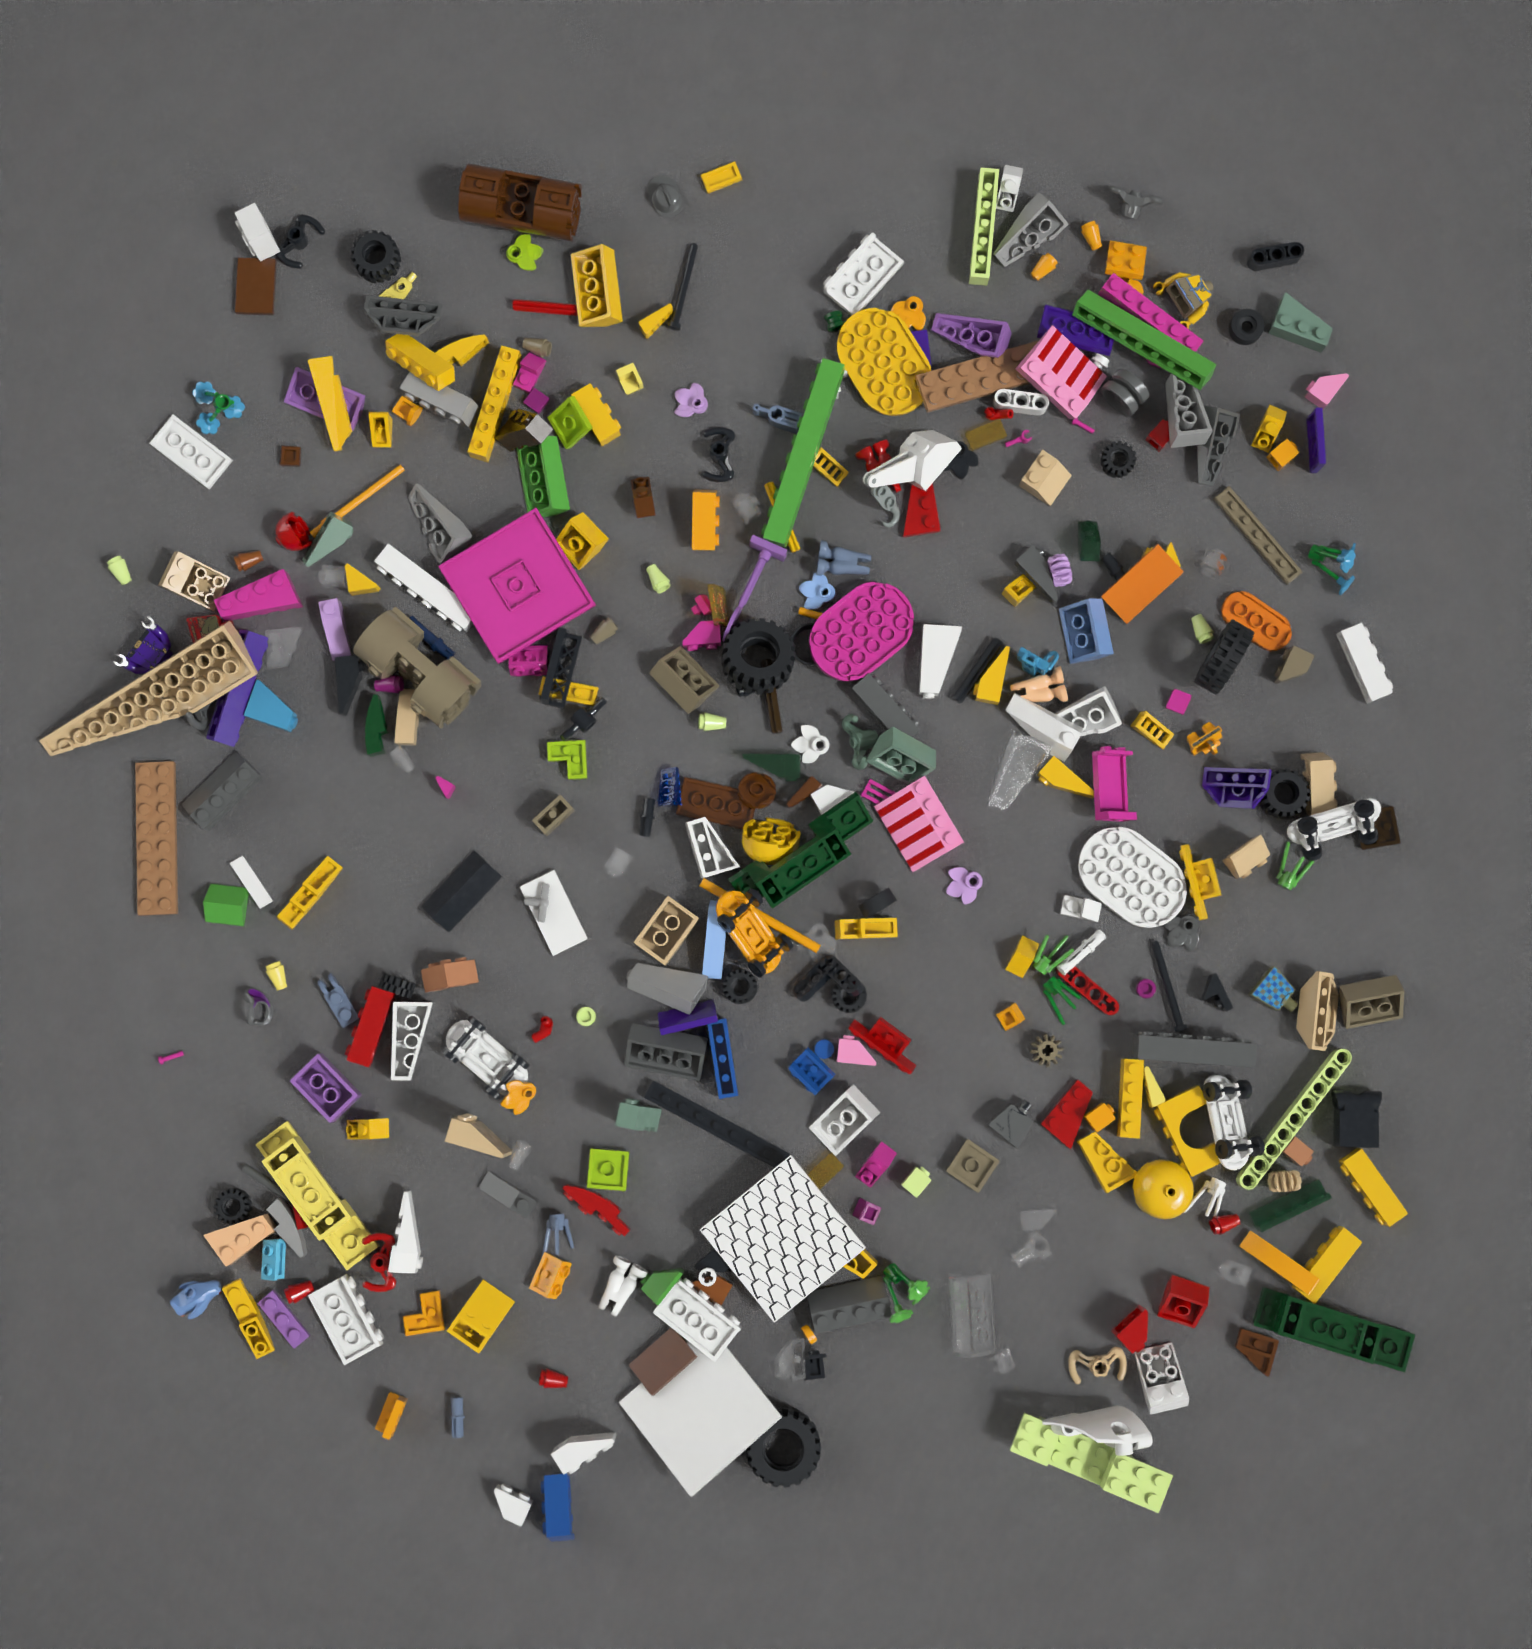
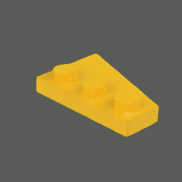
M1092 1132L1077 1141L1105 1193H1109L1135 1178L1137 1171L1127 1164V1161L1120 1157L1096 1132Z

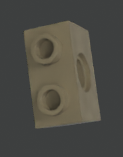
M559 795L532 821L548 836L575 810Z

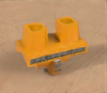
M1208 722L1201 728L1205 735L1199 737L1196 732H1192L1187 736L1190 752L1193 756L1201 751L1204 754L1211 752L1215 755L1218 753L1216 747L1221 745L1219 739L1222 738V729L1220 726L1215 727L1211 722Z

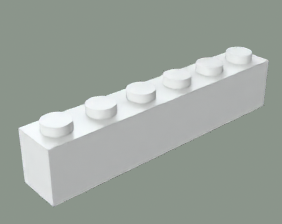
M390 544L386 545L374 561L378 565L376 569L384 575L390 574L393 577L391 580L401 587L402 584L408 588L406 591L414 598L417 595L422 598L421 603L429 609L435 608L438 611L436 614L442 619L446 620L448 618L453 622L451 625L458 631L463 629L465 632H468L473 623L455 593Z

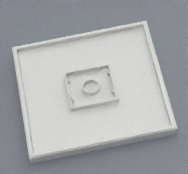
M688 1341V1345L698 1356L692 1363L654 1396L648 1392L641 1382L619 1403L690 1497H693L779 1421L782 1415L728 1347L725 1348L714 1362Z

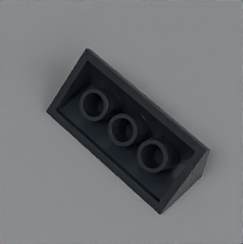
M474 851L428 898L422 907L432 919L450 932L502 876Z

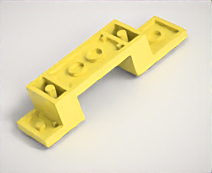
M289 1121L283 1123L255 1144L265 1157L261 1162L316 1238L319 1241L323 1239L326 1241L346 1270H349L379 1247L376 1241H372L367 1245L362 1244V1239L371 1233L346 1199L340 1200L309 1158L308 1154L311 1151Z

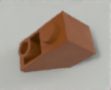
M716 1274L715 1283L711 1286L702 1285L699 1278L691 1280L695 1290L698 1292L702 1290L710 1297L708 1299L713 1304L717 1302L720 1305L723 1304L733 1285L732 1282ZM711 1275L704 1277L705 1282H709V1279L713 1280Z

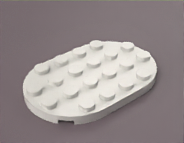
M1112 827L1097 832L1084 844L1078 860V870L1083 885L1089 893L1122 919L1138 927L1153 928L1168 923L1181 911L1187 895L1185 876L1181 868L1173 859L1142 835L1128 828Z

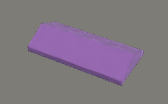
M296 367L284 403L324 419L311 372ZM342 386L353 431L362 415L366 395Z

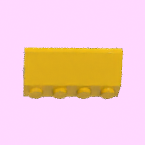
M600 244L572 253L571 262L579 326L607 327L623 322L614 249Z

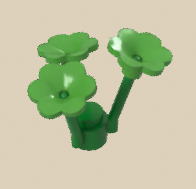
M892 1263L884 1269L885 1277L883 1281L886 1283L895 1305L894 1310L896 1313L891 1316L889 1321L890 1323H900L903 1320L909 1319L913 1311L902 1309V1306L897 1301L891 1282L897 1284L903 1280L908 1285V1299H914L912 1305L918 1303L931 1287H926L928 1285L926 1280L911 1281L902 1273L896 1263Z

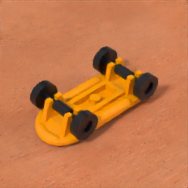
M750 888L745 894L739 891H728L721 895L717 901V922L724 931L728 932L748 961V967L751 972L761 978L775 970L781 960V955L784 953L783 950L789 952L794 947L793 942L783 933H780L777 937L774 936L755 908L763 903L761 895L756 890Z

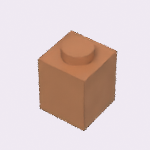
M1294 1136L1282 1151V1154L1297 1166L1302 1167L1312 1160L1313 1157L1311 1155L1314 1151Z

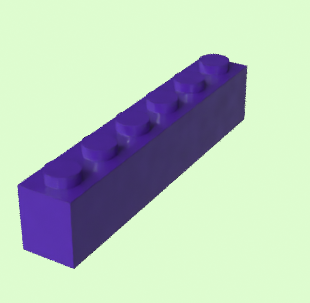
M240 629L239 635L258 672L262 667L263 654L268 648V637ZM257 674L218 698L206 739L232 747L235 746L239 739L240 727L245 720L244 713L256 683Z

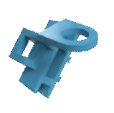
M1023 647L1020 648L1017 654V660L1022 663V670L1032 676H1035L1037 672L1045 675L1048 671H1051L1059 658L1058 652L1051 651L1042 659ZM1054 655L1053 660L1051 662H1047L1048 659Z

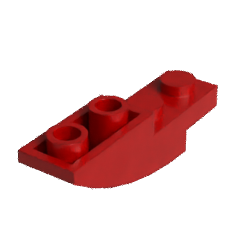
M566 1184L562 1188L565 1190L563 1194L570 1201L575 1200L579 1204L578 1208L585 1215L587 1213L592 1215L597 1210L599 1212L597 1214L598 1217L604 1222L608 1220L613 1225L611 1229L620 1236L622 1234L625 1237L631 1230L617 1216L622 1209L608 1198L595 1191L576 1185Z

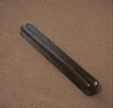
M771 659L761 660V668L772 665ZM774 687L773 692L766 693L765 691L771 733L778 734L782 732V724L776 688Z

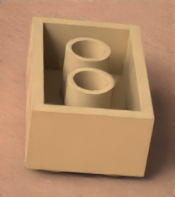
M667 896L633 943L666 966L700 919Z

